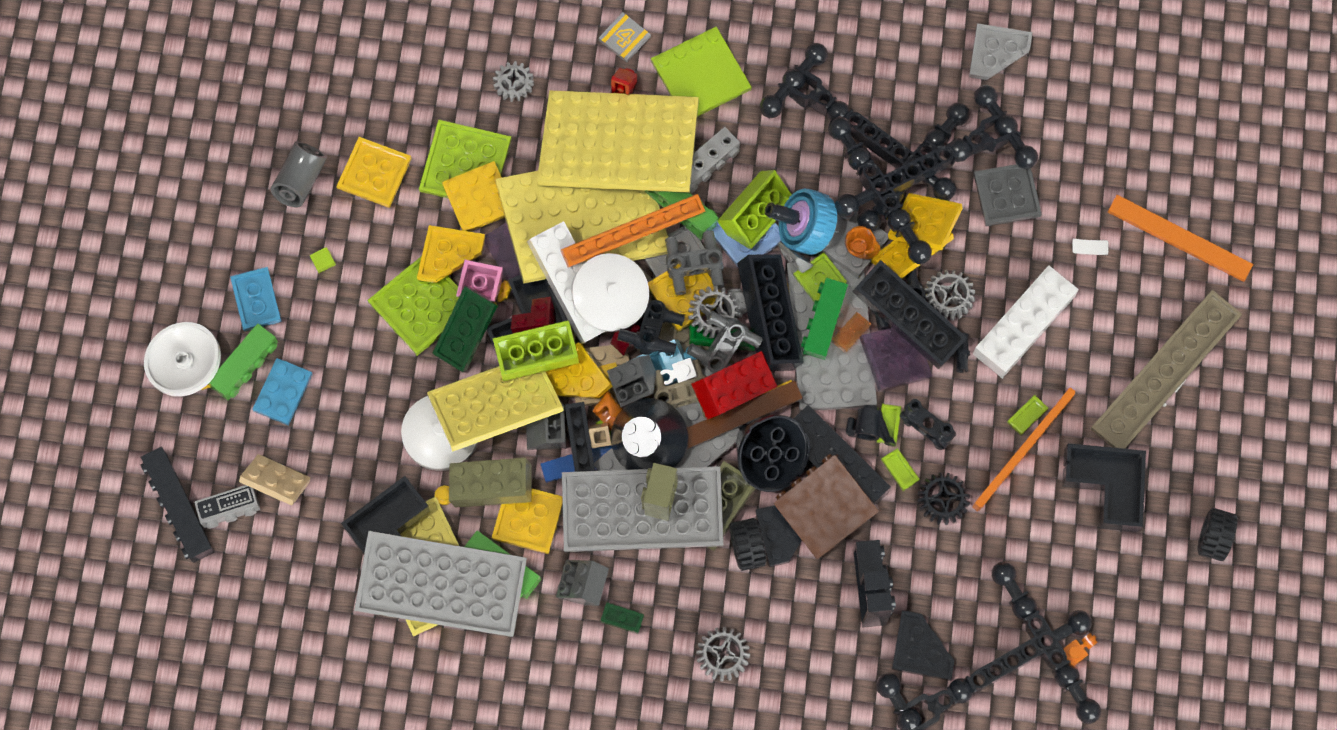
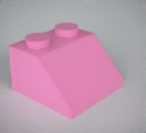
M465 260L456 297L460 296L464 286H469L495 302L503 278V267Z

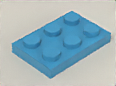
M268 267L230 276L244 332L252 330L257 323L264 327L282 322Z
M276 358L254 404L253 412L289 426L313 375L312 372Z

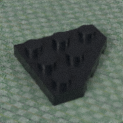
M775 505L756 509L755 513L761 530L769 567L789 563L802 542L801 538Z
M901 611L891 670L951 681L955 660L942 645L943 643L936 633L932 631L922 614Z

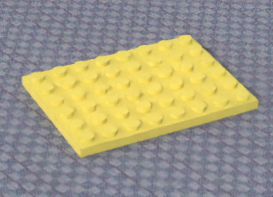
M549 90L537 185L690 193L699 98Z
M538 171L495 180L523 283L546 279L527 243L529 239L564 221L575 243H578L660 209L658 203L645 190L537 185ZM666 228L603 254H618L632 261L667 254L665 239L668 238Z

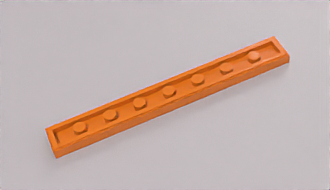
M696 194L565 247L560 251L569 268L704 213L705 209L699 195Z
M1116 195L1108 210V213L1243 282L1253 266L1252 263L1119 195Z
M1071 387L1067 390L976 500L972 507L977 512L981 510L1075 395V390Z

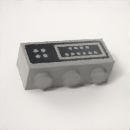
M247 485L194 502L201 525L208 529L215 528L219 525L218 523L224 521L227 523L236 521L237 517L243 515L252 516L257 513L256 511L261 510L255 489Z

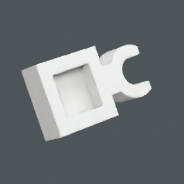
M691 358L672 364L674 369L672 371L666 369L660 372L661 375L665 373L670 375V379L665 381L664 384H671L675 378L680 383L697 376Z

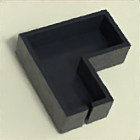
M521 275L508 279L510 291L520 314L531 313L532 299L551 297L556 311L555 324L567 321L547 279L523 283ZM512 318L487 328V335L495 354L493 338L513 334L511 330Z
M1068 443L1064 449L1063 466L1065 468L1063 469L1062 487L1101 490L1099 529L1139 532L1143 527L1146 451Z
M404 476L344 520L341 525L364 555L368 531L401 536L402 532L431 511L427 503L406 476Z
M880 540L856 542L853 556L862 628L886 626L887 621L892 616V612H894L896 603L895 596H891V588H893L892 576L888 575L887 567L882 563L883 557H885L884 545H880Z

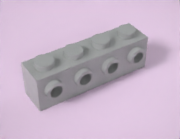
M726 127L721 129L693 154L691 194L697 190L698 185L702 181L706 182L710 179L711 173L716 169L720 170L726 164V160L730 157L734 158L739 153L740 142Z

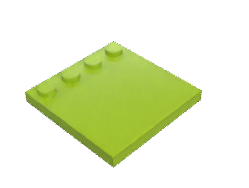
M717 27L651 58V63L670 96L699 98L697 117L752 89Z
M438 119L419 192L448 198L442 185L443 181L495 161L502 176L512 139L511 136Z
M421 257L367 300L416 356L440 338L459 297H456L458 286L449 276L437 283L417 279Z

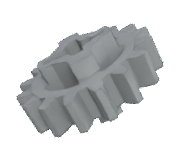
M514 61L513 65L507 62V67L501 65V71L496 70L495 75L497 77H493L494 89L497 90V95L503 94V100L509 97L511 102H513L514 98L520 101L521 96L527 98L526 92L531 93L532 88L530 86H534L533 74L530 73V68L524 69L523 63L517 66L516 61Z

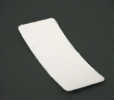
M1072 239L1073 253L1108 255L1107 240Z

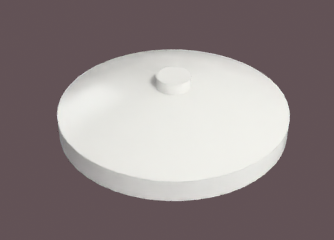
M609 253L595 256L579 268L573 279L571 295L573 305L583 321L595 329L614 332L620 331V328L626 329L640 319L648 304L649 286L643 271L635 262L625 256Z
M181 322L170 325L160 331L147 347L144 357L146 376L154 387L164 394L187 396L196 393L209 384L216 375L221 361L220 346L214 335L200 324Z
M428 396L417 401L404 417L401 429L404 447L408 455L424 468L436 471L449 470V463L466 462L478 445L477 442L452 452Z

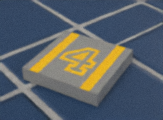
M622 12L598 39L627 63L649 40L651 34Z

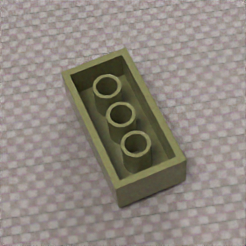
M527 458L449 463V502L455 508L531 502L532 464Z
M725 461L720 466L723 537L729 530L730 524L734 522L755 490L754 487L744 480L738 469ZM718 546L708 548L715 551Z
M653 463L652 468H648L646 475L647 488L643 487L641 495L642 509L645 510L646 516L669 521L678 485L677 468Z

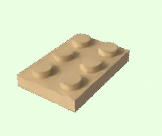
M258 454L242 473L239 482L292 506L309 484L311 477Z

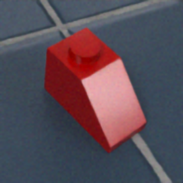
M619 68L611 78L612 93L632 94L637 83V74L631 69Z

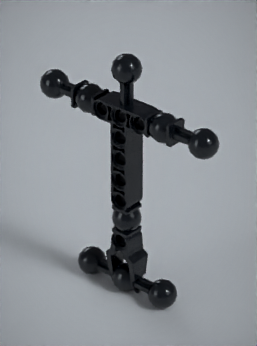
M812 43L806 48L805 60L799 66L794 65V69L786 71L782 77V83H778L779 90L774 95H767L762 98L759 105L763 116L776 118L783 110L782 102L789 95L801 107L806 108L809 106L817 112L823 113L825 117L828 116L830 121L834 117H845L850 122L858 124H851V136L857 141L863 142L865 147L896 169L923 156L921 152L929 153L942 146H946L950 141L952 135L950 132L954 127L964 125L970 118L969 108L965 104L960 102L952 104L946 111L947 120L942 126L936 124L934 129L925 135L923 143L912 152L860 113L854 112L853 109L850 110L845 102L836 101L837 98L833 97L822 86V80L809 72L813 66H821L828 58L827 48L820 43ZM805 82L814 89L808 95L800 92ZM825 100L827 103L823 104L820 101ZM865 133H871L873 136H867ZM880 144H886L888 147H882ZM899 154L903 158H897L895 155ZM933 175L923 180L933 188V194L937 199L948 201L956 194V185L950 178H938ZM892 180L894 183L899 184L898 181ZM909 188L896 194L900 202L903 199L905 191H907ZM886 203L888 207H893L891 204ZM875 205L872 209H865L858 215L857 224L874 232L881 225L880 216L882 214Z
M989 85L980 86L974 93L975 103L981 108L988 109L992 115L982 120L976 130L972 131L969 136L965 135L963 139H954L946 146L929 152L885 175L874 163V160H871V154L866 148H863V142L856 144L851 136V123L847 118L842 116L834 117L828 124L829 135L833 139L842 141L847 149L844 157L845 159L848 158L849 166L853 170H857L856 175H859L860 182L865 188V191L855 196L847 193L837 198L835 202L837 213L841 217H853L858 212L859 206L872 200L880 213L885 216V220H888L889 228L893 232H897L896 238L903 236L909 245V259L916 264H924L930 260L932 256L931 246L926 241L918 240L912 230L915 222H911L910 214L902 209L903 205L900 204L897 193L945 170L949 164L954 165L955 162H963L972 154H977L981 151L988 150L993 152L1006 145L1008 141L1016 151L1014 160L1020 168L1030 169L1036 165L1038 153L1032 146L1023 143L1020 138L1021 132L1017 131V121L1012 116L1007 115V111L1000 109L996 103L998 98L997 91ZM994 125L995 133L999 138L994 139L990 137L985 130ZM940 156L945 157L947 160L941 159ZM892 180L898 181L899 184L894 183ZM876 188L882 189L883 192L878 191ZM886 203L891 204L893 207H888Z
M1005 561L993 566L991 576L996 584L1005 586L1012 597L1009 604L1012 605L1014 615L1022 620V624L1025 623V629L1031 638L1030 640L974 671L970 677L966 676L964 679H955L945 690L930 696L922 694L907 704L899 693L901 682L896 675L885 673L878 677L876 681L877 692L882 697L889 698L895 707L893 714L897 715L896 722L901 730H926L939 721L940 715L947 711L951 705L955 706L957 703L963 704L968 702L976 692L985 689L1042 656L1047 666L1053 669L1052 673H1055L1056 683L1061 688H1064V693L1069 691L1076 701L1077 718L1083 723L1092 724L1101 716L1100 705L1095 700L1086 697L1080 687L1083 680H1080L1078 669L1069 664L1070 660L1067 661V655L1059 643L1060 640L1073 633L1083 635L1089 632L1092 627L1091 616L1083 610L1073 611L1069 614L1066 624L1052 631L1046 620L1039 615L1040 612L1039 610L1037 611L1036 601L1032 597L1027 596L1029 594L1028 591L1022 593L1015 582V567ZM1031 621H1037L1040 624V628H1032ZM1041 638H1048L1050 646H1044ZM1024 648H1031L1034 652V655H1026L1024 652ZM1052 655H1058L1061 658V663H1054ZM1007 658H1015L1017 665H1009ZM997 667L1000 675H992L990 668ZM973 677H980L983 684L980 686L975 685ZM945 696L948 699L949 704H940L939 697ZM922 702L928 705V710L933 715L932 719L923 724L920 713L913 709V707Z

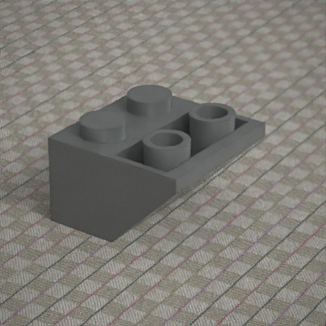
M650 355L636 357L607 371L620 407H624L654 392L656 371Z
M564 404L562 405V412L526 425L527 450L566 448Z
M566 560L556 598L582 605L599 606L609 568L590 560Z

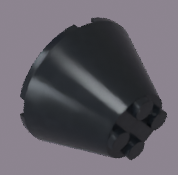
M646 398L630 403L617 415L611 430L613 453L618 462L627 470L652 468L653 463L675 468L685 455L688 447V428L683 416L672 405L659 399Z
M770 415L741 426L736 439L740 473L749 485L760 491L775 492L790 486V483L803 473L810 455L809 438L800 423L785 415Z

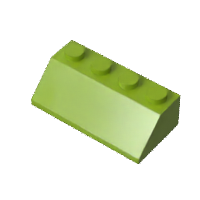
M775 170L760 171L717 222L727 236L748 249H752L776 221L766 217L765 207L767 204L772 202L775 205L784 206L792 194Z
M569 321L493 338L503 381L579 363Z

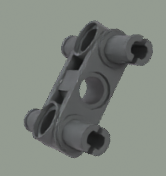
M714 231L703 233L706 249L679 253L676 237L665 239L668 254L666 256L667 272L670 279L673 280L675 295L686 293L684 277L690 275L710 273L713 288L715 286H718V289L724 287L722 276L724 268L723 255L720 248L716 245ZM715 257L718 259V262L712 263L709 261V258ZM678 263L681 267L674 269L671 267V264Z
M711 311L707 321L721 328L708 350L705 351L691 343L687 349V354L700 360L703 366L707 367L710 372L715 373L731 365L728 362L742 341L758 348L762 342V337L749 331V328L738 319L725 318ZM732 327H739L736 332H730ZM713 359H719L717 364H710Z

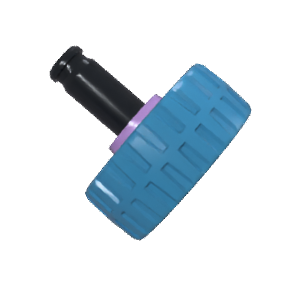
M804 188L793 193L784 206L775 205L771 202L765 207L766 217L779 221V235L782 243L787 248L796 252L811 255L822 251L828 245L835 232L837 224L835 203L829 195Z

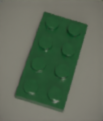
M464 286L432 354L459 371L466 372L499 304L473 288Z

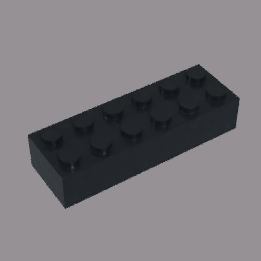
M781 254L747 255L737 265L751 332L762 337L760 346L758 348L754 347L755 353L762 351L770 371H792L802 365L804 361Z
M881 260L852 291L937 369H940L967 339L962 332Z
M809 405L793 418L800 423L808 435L810 455L807 465L810 468L814 466L819 468L826 456L838 454L840 461L874 504L879 503L889 493L891 486Z

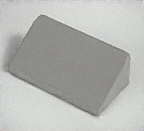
M782 242L778 243L783 257L798 271L804 273L813 266L799 252L787 248Z

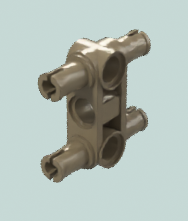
M692 360L697 373L696 377L669 386L664 384L663 375L660 373L661 370H656L654 399L666 396L669 398L667 403L674 408L696 402L699 403L691 383L706 377L702 373L699 360ZM701 407L703 417L706 418V416H705V414H704V412H703V409H702V407Z

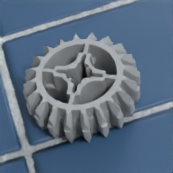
M946 269L944 275L939 271L937 272V277L932 275L931 281H927V288H924L926 294L924 297L941 315H944L946 319L950 316L953 321L955 315L960 319L963 316L962 313L967 315L968 309H972V302L975 301L973 296L975 290L971 289L973 283H967L968 277L962 278V272L959 275H955L956 271L954 269L949 274ZM943 283H952V284L949 285V286H944V285H941V286H940V284H943ZM958 286L962 289L965 298L961 297L962 295L958 293ZM953 289L951 297H949L946 301L948 293H950ZM934 292L938 293V296L941 297V304L937 301ZM950 304H959L957 307H947Z
M710 286L706 288V292L701 289L699 291L700 295L695 294L693 296L696 301L691 300L689 303L693 307L689 308L688 312L693 313V315H690L688 318L689 320H695L691 325L692 327L699 326L696 330L697 333L704 330V337L709 332L710 338L713 339L715 333L717 335L721 328L712 327V323L707 320L705 323L700 316V310L706 315V318L713 308L717 310L719 315L725 318L740 316V313L735 311L740 306L733 304L737 299L733 298L731 300L729 298L732 295L731 292L725 295V288H722L720 292H718V286L713 288V292ZM706 298H716L713 305L701 304ZM722 302H724L728 309V315L722 309Z
M723 627L722 633H720L719 629L715 628V635L708 631L709 639L706 636H702L704 643H698V647L703 650L696 651L697 655L702 656L697 659V662H704L700 666L701 670L708 668L705 673L706 676L713 672V680L716 679L717 675H720V681H723L724 675H727V679L730 681L732 680V673L737 678L739 677L737 670L744 672L745 669L742 665L748 666L749 664L744 659L750 658V653L745 652L749 650V646H742L746 643V639L743 638L739 641L741 633L738 632L734 636V629H731L730 633H726L727 629ZM726 639L721 646H710L716 640ZM731 642L737 646L740 657L735 656V653L730 651ZM726 647V654L729 655L724 656L720 662V654L718 652L722 653ZM707 651L717 658L715 667L709 662ZM725 662H736L731 668L721 669Z

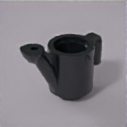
M864 405L863 408L858 409L855 429V418L849 417L847 419L846 434L849 437L868 441H876L881 438L885 445L896 446L895 440L890 436L883 413L878 410L877 406Z

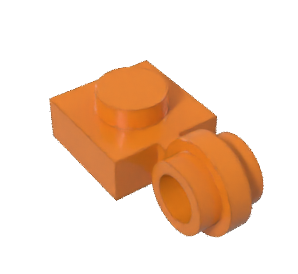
M1089 633L1081 640L1083 642L1082 645L1075 639L1063 648L1067 655V661L1070 660L1069 664L1075 666L1088 656L1084 648L1087 647L1089 650L1098 643L1095 635Z

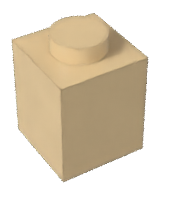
M607 423L588 426L592 448L611 445Z

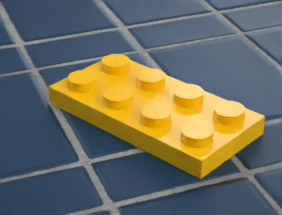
M950 233L945 245L954 239L953 233ZM895 240L871 258L875 266L881 260L901 279L920 265L913 263L909 259V245ZM931 248L932 255L939 251L937 249Z

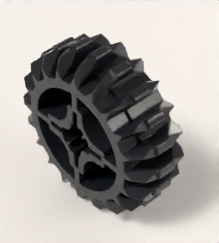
M939 473L937 479L933 474L931 475V480L926 478L925 484L920 485L922 491H918L917 496L921 498L917 499V503L923 504L919 507V510H926L923 516L927 517L930 515V522H933L935 518L937 519V525H940L941 520H944V524L948 525L950 519L954 524L956 518L962 519L961 513L966 514L967 509L965 507L970 505V502L967 501L970 498V494H964L968 488H961L964 482L961 480L957 483V476L950 479V473H947L945 478L942 473ZM939 485L938 494L928 497V492L933 487ZM946 486L951 487L956 493L949 492ZM941 495L944 496V499H947L945 504L943 499H940ZM959 501L958 507L954 511L948 512L949 504ZM931 505H937L941 512L936 511Z

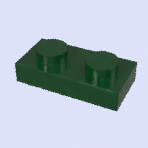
M606 602L600 622L639 634L644 614Z

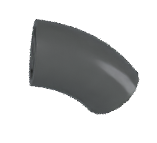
M295 141L271 186L273 196L279 202L289 207H301L327 159L326 154L311 145Z

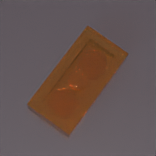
M856 312L832 338L831 342L844 353H847L871 327V323Z

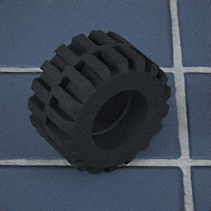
M1213 507L1210 509L1204 520L1198 540L1197 549L1199 555L1218 561L1226 559L1236 534L1238 523L1236 514Z
M750 518L732 522L730 524V536L739 569L745 571L765 566L766 552L757 520Z

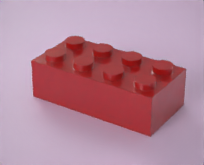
M762 351L691 383L707 419L718 416L778 387Z

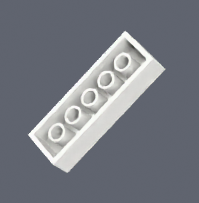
M563 221L529 239L527 243L580 343L583 344L605 332L595 329L583 321L573 305L571 295L573 279L585 261L572 267H567L560 250L575 244V241L565 222Z
M1048 266L976 346L973 355L1003 379L1072 301L1079 289L1052 267Z

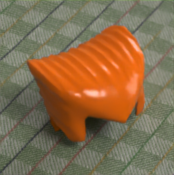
M856 226L846 234L845 246L851 255L861 259H871L879 253L880 244L870 229L864 226Z
M608 390L594 407L593 412L603 423L608 424V429L611 431L613 423L623 407H620Z

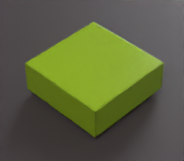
M327 247L309 255L318 273L336 265Z

